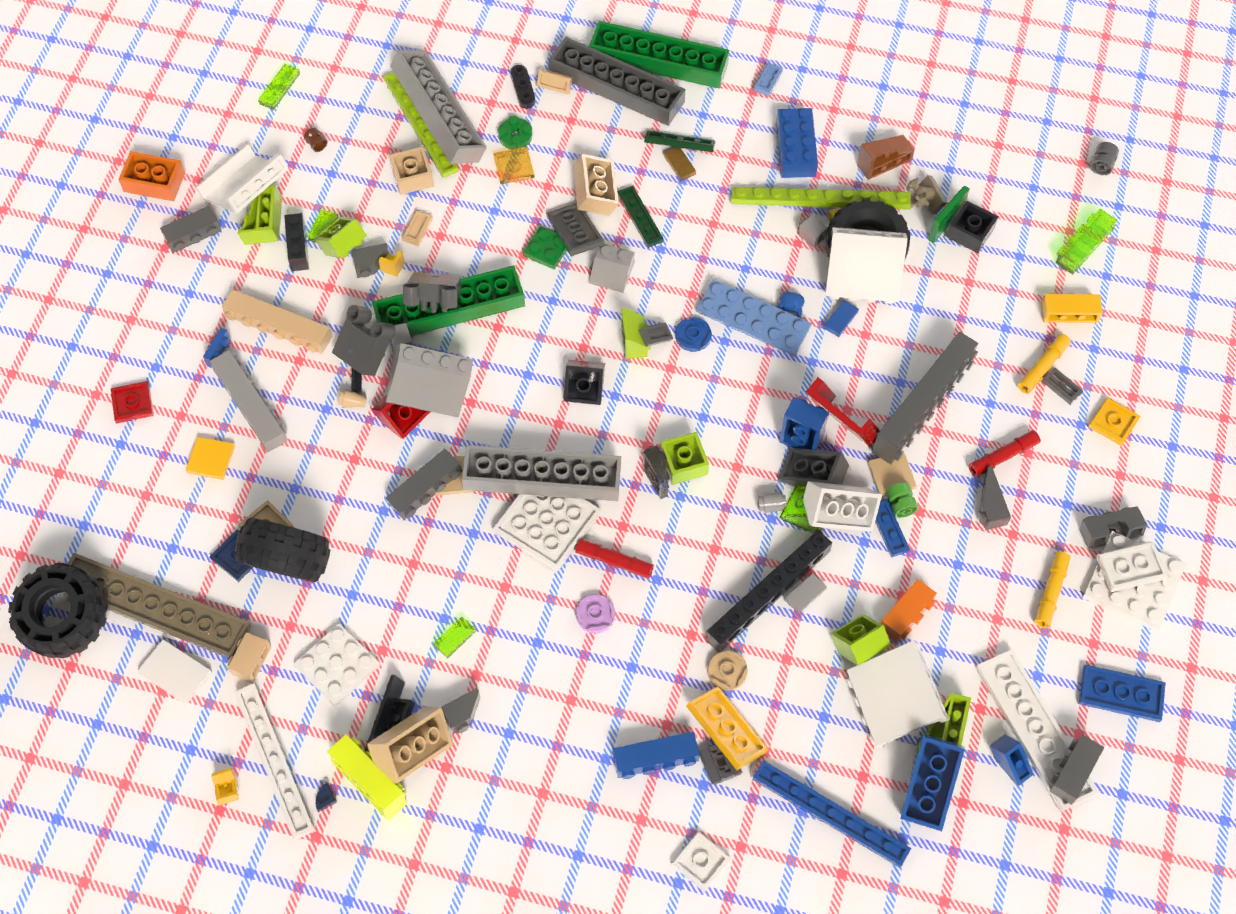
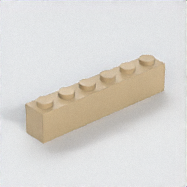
M233 289L221 306L227 319L239 321L247 327L252 326L262 333L272 334L280 340L285 339L295 346H303L314 353L323 354L333 337L329 326Z

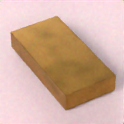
M676 147L664 152V158L680 181L696 175L695 168L681 148Z

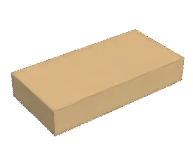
M540 68L538 70L536 86L569 94L573 77Z
M416 210L402 236V241L419 246L433 220V216Z

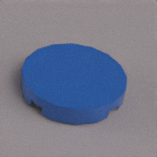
M696 317L682 320L675 330V339L678 345L690 352L705 349L710 344L712 338L709 324L703 319Z

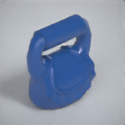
M786 291L781 294L776 307L792 311L793 313L796 312L797 317L801 318L805 300L800 294Z

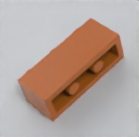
M917 578L882 619L881 624L884 625L887 635L896 642H899L902 637L906 639L912 632L911 627L913 624L918 625L924 618V611L926 609L930 611L935 605L936 601L934 599L937 593Z

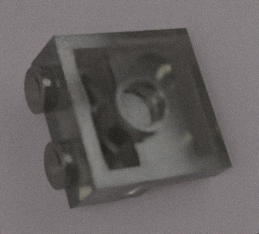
M656 445L649 446L643 452L642 469L659 498L663 499L668 496L670 477L666 471V454L664 451H660Z

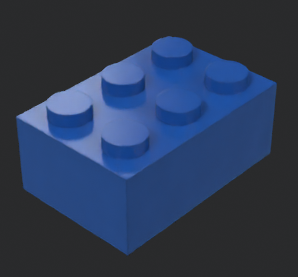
M793 397L784 414L779 442L791 448L818 450L824 437L829 412L820 406L816 407L809 404L804 399Z

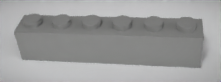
M229 350L210 360L213 371L265 450L269 452L287 442L285 436L287 430L282 423L278 424L276 413L273 409H268L267 406L269 404L264 396L260 397L258 394L260 392L255 382H250L249 379L251 377L246 369L242 370L240 367L242 364L237 355L233 356Z

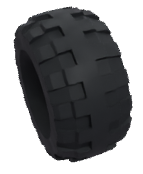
M863 199L861 202H850L846 207L839 209L833 219L830 220L825 241L827 256L830 258L832 227L906 233V259L911 237L907 222L901 214L898 215L897 209L893 206L885 205V202L879 200L874 202L870 201V199Z
M256 518L247 519L244 526H241L234 548L236 552L235 559L238 563L310 582L319 581L320 576L325 573L331 551L329 549V540L326 537Z
M54 563V565L50 566L43 565L35 569L36 572L28 573L22 579L21 585L19 587L16 586L12 593L14 595L13 601L9 602L8 612L11 614L9 624L11 630L16 635V639L27 649L49 658H68L75 653L85 651L92 641L95 642L98 639L101 627H105L106 624L105 612L108 609V602L105 599V592L102 586L83 569L65 563ZM61 592L68 593L71 600L68 616L60 624L46 627L42 620V610L45 603L55 594Z

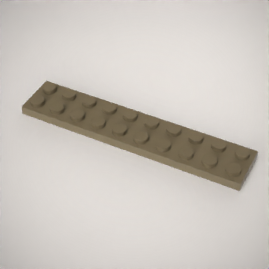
M73 553L67 563L68 565H74L83 569L102 586L105 592V599L108 602L107 610L226 658L234 656L238 641L244 637L251 627L249 621L82 555Z

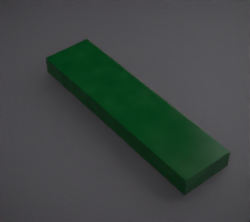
M649 130L644 140L645 143L712 153L716 142L710 139Z
M632 185L617 191L618 198L646 247L650 248L664 242L662 234L634 186Z

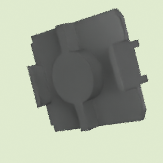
M717 745L708 746V748L699 752L704 770L707 772L712 785L722 783L743 773L742 769L737 771Z

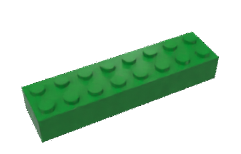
M598 21L589 47L648 73L718 89L721 88L730 52L729 49Z
M515 265L462 278L461 294L457 300V307L447 308V312L441 311L440 302H437L436 313L430 312V302H428L426 311L421 310L420 304L417 306H406L403 304V294L372 301L376 321L393 325L406 323L410 336L525 307V297Z

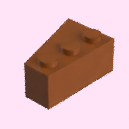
M904 135L861 144L857 166L867 180H870L911 161L915 149Z

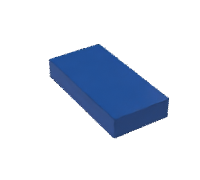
M843 300L824 325V329L840 337L858 314L859 308Z

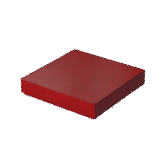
M148 381L110 388L116 424L154 416Z

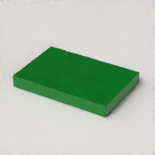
M963 186L936 216L929 235L930 242L934 244L951 225L965 204L970 188Z

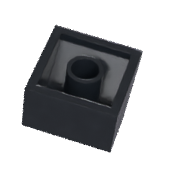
M568 360L565 373L564 402L601 405L606 363Z

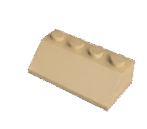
M423 707L367 743L373 763L393 783H398L453 746V742L442 707Z

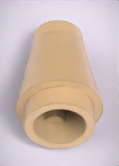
M347 389L345 391L340 390L338 405H342V407L365 408L367 397Z

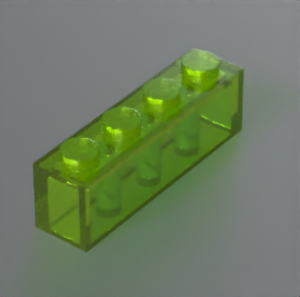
M1099 209L1096 213H1091L1085 225L1081 224L1076 232L1077 234L1075 236L1071 235L1066 243L1067 245L1065 247L1062 246L1056 253L1058 257L1055 263L1074 275L1114 230L1118 220L1102 209Z

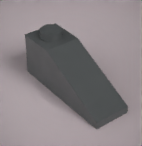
M992 466L988 467L984 476L978 513L979 522L984 525L985 530L1007 526L1011 519Z

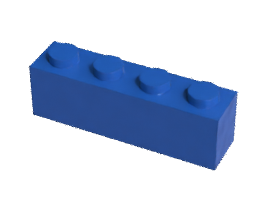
M694 732L612 748L617 778L622 777L623 779L633 778L635 774L640 773L650 775L655 773V770L660 769L669 771L679 765H684L685 767L693 766L696 762H699L700 757Z

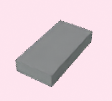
M813 573L785 598V602L799 614L827 589V586Z

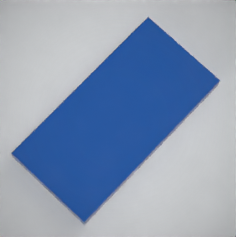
M1084 664L1078 704L1161 722L1166 682Z

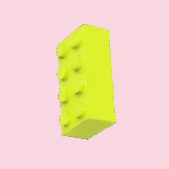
M345 734L327 751L332 764L389 822L407 805L406 794L403 791L404 788L399 782L393 783L373 763L370 753L368 751L364 753L361 748L362 745L355 737L350 739Z

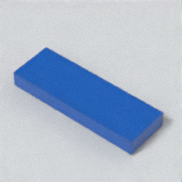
M888 500L880 501L875 523L891 558L909 552V545Z

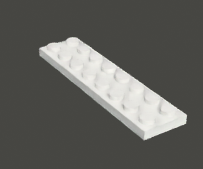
M1011 649L978 664L976 669L1017 739L1021 742L1024 751L1047 790L1050 791L1052 784L1049 782L1055 772L1059 774L1062 768L1059 764L1064 755L1069 756L1071 750L1068 747L1070 744L1015 652ZM1089 777L1077 800L1072 805L1053 793H1049L1060 812H1063L1096 796L1099 792Z

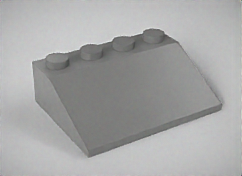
M400 343L394 347L386 402L459 417L471 377L473 359Z

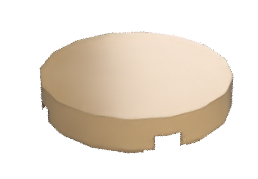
M730 650L718 652L709 661L707 667L708 678L715 687L718 686L721 690H735L746 681L748 674L746 661L737 652Z

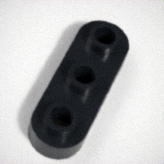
M515 65L511 68L510 72L519 106L524 109H530L535 105V94L527 68L523 65Z

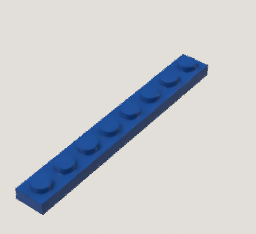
M764 760L753 776V781L899 868L902 867L912 849Z

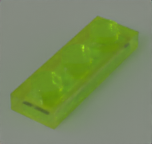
M284 63L258 99L259 104L274 110L300 75V70Z

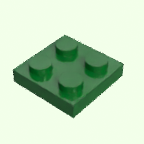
M540 226L524 249L523 256L555 270L567 249L556 232Z

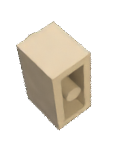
M246 632L244 637L238 641L234 656L232 655L229 658L227 666L231 675L254 683L271 650L268 640Z

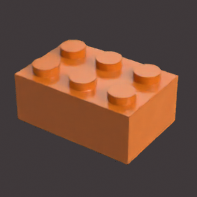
M130 151L118 180L123 192L174 201L185 176V170L181 160Z

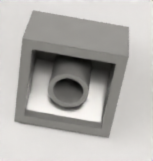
M607 244L598 247L589 284L624 293L635 264V252Z

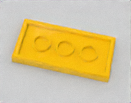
M718 686L688 702L686 705L737 771L766 754L769 750Z

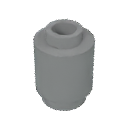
M781 492L763 493L762 496H758L759 511H764L765 513L783 511V507H787L786 495H782Z

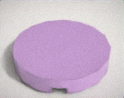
M591 594L584 597L576 607L578 625L589 633L599 634L607 631L615 620L613 603L600 594Z

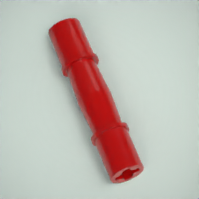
M1031 430L1020 437L1014 438V441L1001 446L990 454H984L981 458L968 464L971 474L974 477H978L985 473L988 467L992 466L995 469L997 465L1013 458L1017 454L1025 453L1026 450L1041 442L1040 436L1035 430Z
M582 538L579 539L575 553L591 558L594 561L599 560L650 579L654 564L638 559L635 556L632 558Z

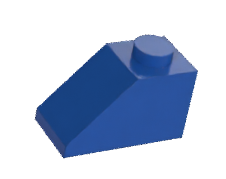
M1004 734L990 745L996 762L1017 786H1020L1034 775L1021 742Z

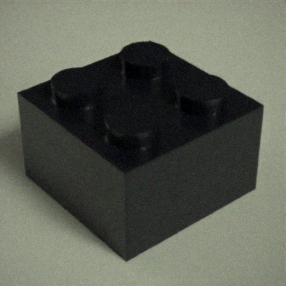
M966 201L951 223L947 238L979 254L994 231L999 216Z

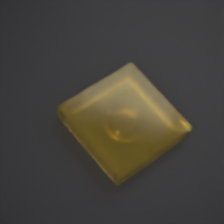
M527 147L493 153L500 185L535 178Z

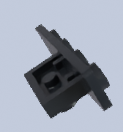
M391 675L387 683L367 743L412 714L415 702L410 699H400L405 682L396 675ZM366 743L365 751L369 752L368 745Z

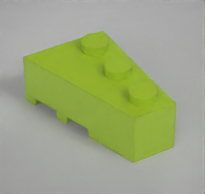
M276 185L268 186L251 201V208L248 215L245 214L244 224L237 232L244 245L279 241L282 196Z
M951 693L943 704L949 720L944 723L937 721L931 724L925 734L962 745L972 698ZM920 740V742H919V744H918V746H917V749H916V753H917V754H918V752H919V748H920V745H921V741H922V740Z

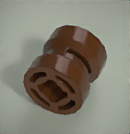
M310 128L303 137L306 143L310 144L314 152L322 151L328 143L327 139L321 135L317 128Z

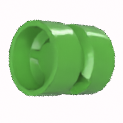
M908 482L897 483L886 490V495L889 502L892 503L891 507L896 518L908 517L918 511V504L915 497H912L913 492Z

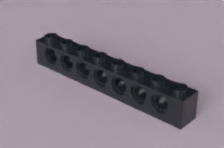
M817 530L706 631L705 640L717 652H722L829 554L833 542L821 531Z

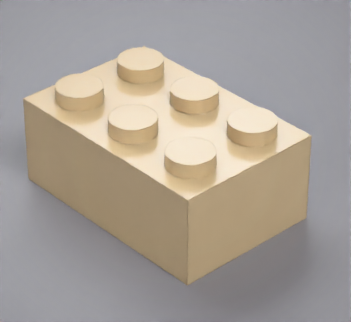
M581 154L573 165L577 209L610 216L619 205L614 161Z

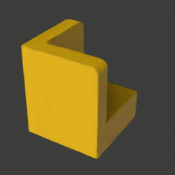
M398 251L396 256L387 254L386 258L380 257L379 265L381 272L398 277L405 264L403 252Z

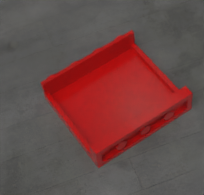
M817 377L806 390V393L818 406L828 411L830 416L871 448L875 444L877 434L880 432L879 428L870 418L861 428L831 404L837 396L823 380Z

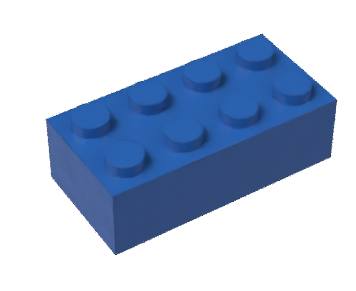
M812 108L778 109L776 129L781 178L816 177L818 158Z
M923 734L900 819L942 832L965 752V746Z

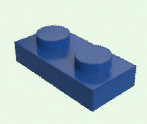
M220 327L204 354L203 359L207 367L212 368L210 360L220 356L225 348L229 347L231 339L227 329Z

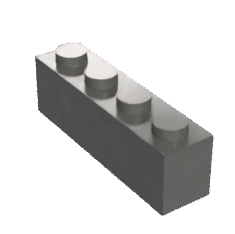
M444 448L386 497L388 504L403 520L412 517L416 510L422 505H426L436 492L440 493L449 482L456 480L463 471L460 463Z

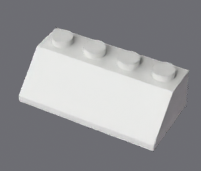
M808 481L803 502L811 526L872 532L882 494L865 487Z

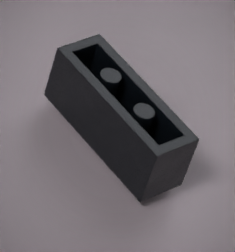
M303 214L284 215L287 256L291 272L309 270L306 225Z

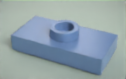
M767 63L754 86V91L770 96L783 73V68Z

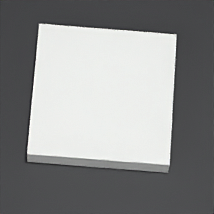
M698 831L671 865L705 893L732 858Z

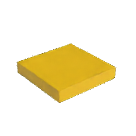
M1107 397L1088 428L1122 446L1141 416Z
M197 437L186 472L224 480L235 449L234 443Z

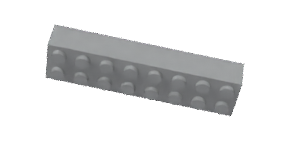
M397 50L390 67L449 163H479L487 147L426 51Z
M466 445L462 474L463 490L618 501L622 456Z

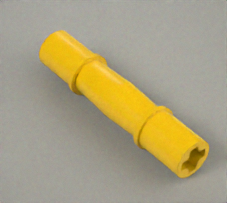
M1059 334L1051 345L1046 348V352L1037 360L1034 366L1028 369L1026 375L1017 384L1020 391L1029 394L1041 382L1044 374L1057 359L1061 358L1063 352L1071 344V340L1067 335Z
M1065 552L1055 553L1051 569H1049L1050 575L1044 589L1043 598L1039 602L1034 623L1042 628H1049L1051 626L1054 612L1057 609L1056 603L1061 593L1063 580L1067 576L1071 556Z

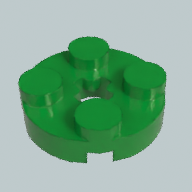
M510 116L498 128L499 141L508 149H515V147L522 149L532 141V126L528 121L517 116ZM512 132H518L519 135H512Z

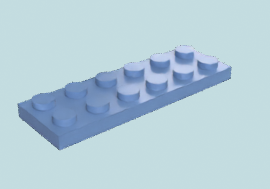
M712 279L696 309L697 313L796 357L812 326V323L714 279Z

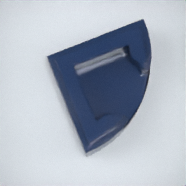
M325 783L317 794L315 805L318 813L337 803L328 783Z

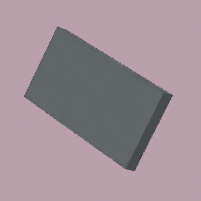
M577 203L546 213L548 221L570 256L605 245L604 239L586 212L577 209Z

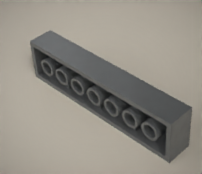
M568 37L563 39L549 59V70L572 76V84L667 126L671 124L685 103V88Z
M959 331L877 434L872 454L890 465L894 460L899 461L904 453L903 449L905 447L909 448L914 441L913 436L921 433L925 426L924 422L931 420L935 413V408L939 409L945 401L943 398L946 395L949 396L954 390L955 386L953 385L956 382L959 384L965 375L964 371H969L973 366V360L978 354L976 350L978 342Z

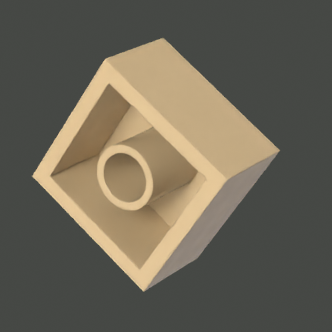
M423 146L389 155L391 168L400 195L434 187L432 171Z

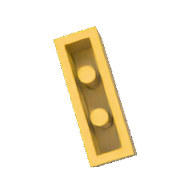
M1049 293L1045 294L1041 303L1043 322L1098 323L1103 314L1100 294Z

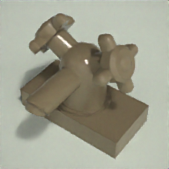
M927 175L919 185L917 184L919 178L911 180L906 188L907 191L910 188L915 191V195L911 198L910 209L915 204L916 207L926 205L932 214H937L948 203L933 176Z

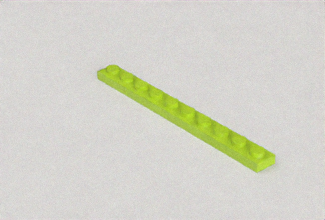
M733 187L731 204L842 208L853 201L861 202L863 199H870V201L877 202V200L885 202V205L893 206L895 209L910 210L911 192Z

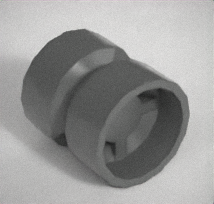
M1111 142L1099 143L1090 163L1091 170L1098 175L1111 174L1119 155V148Z

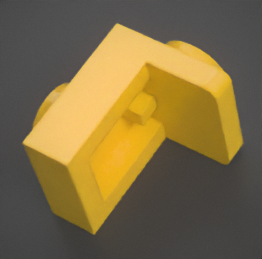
M232 768L211 774L218 806L239 800L237 781Z

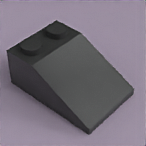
M790 448L778 480L806 490L808 481L842 485L849 464L842 452Z

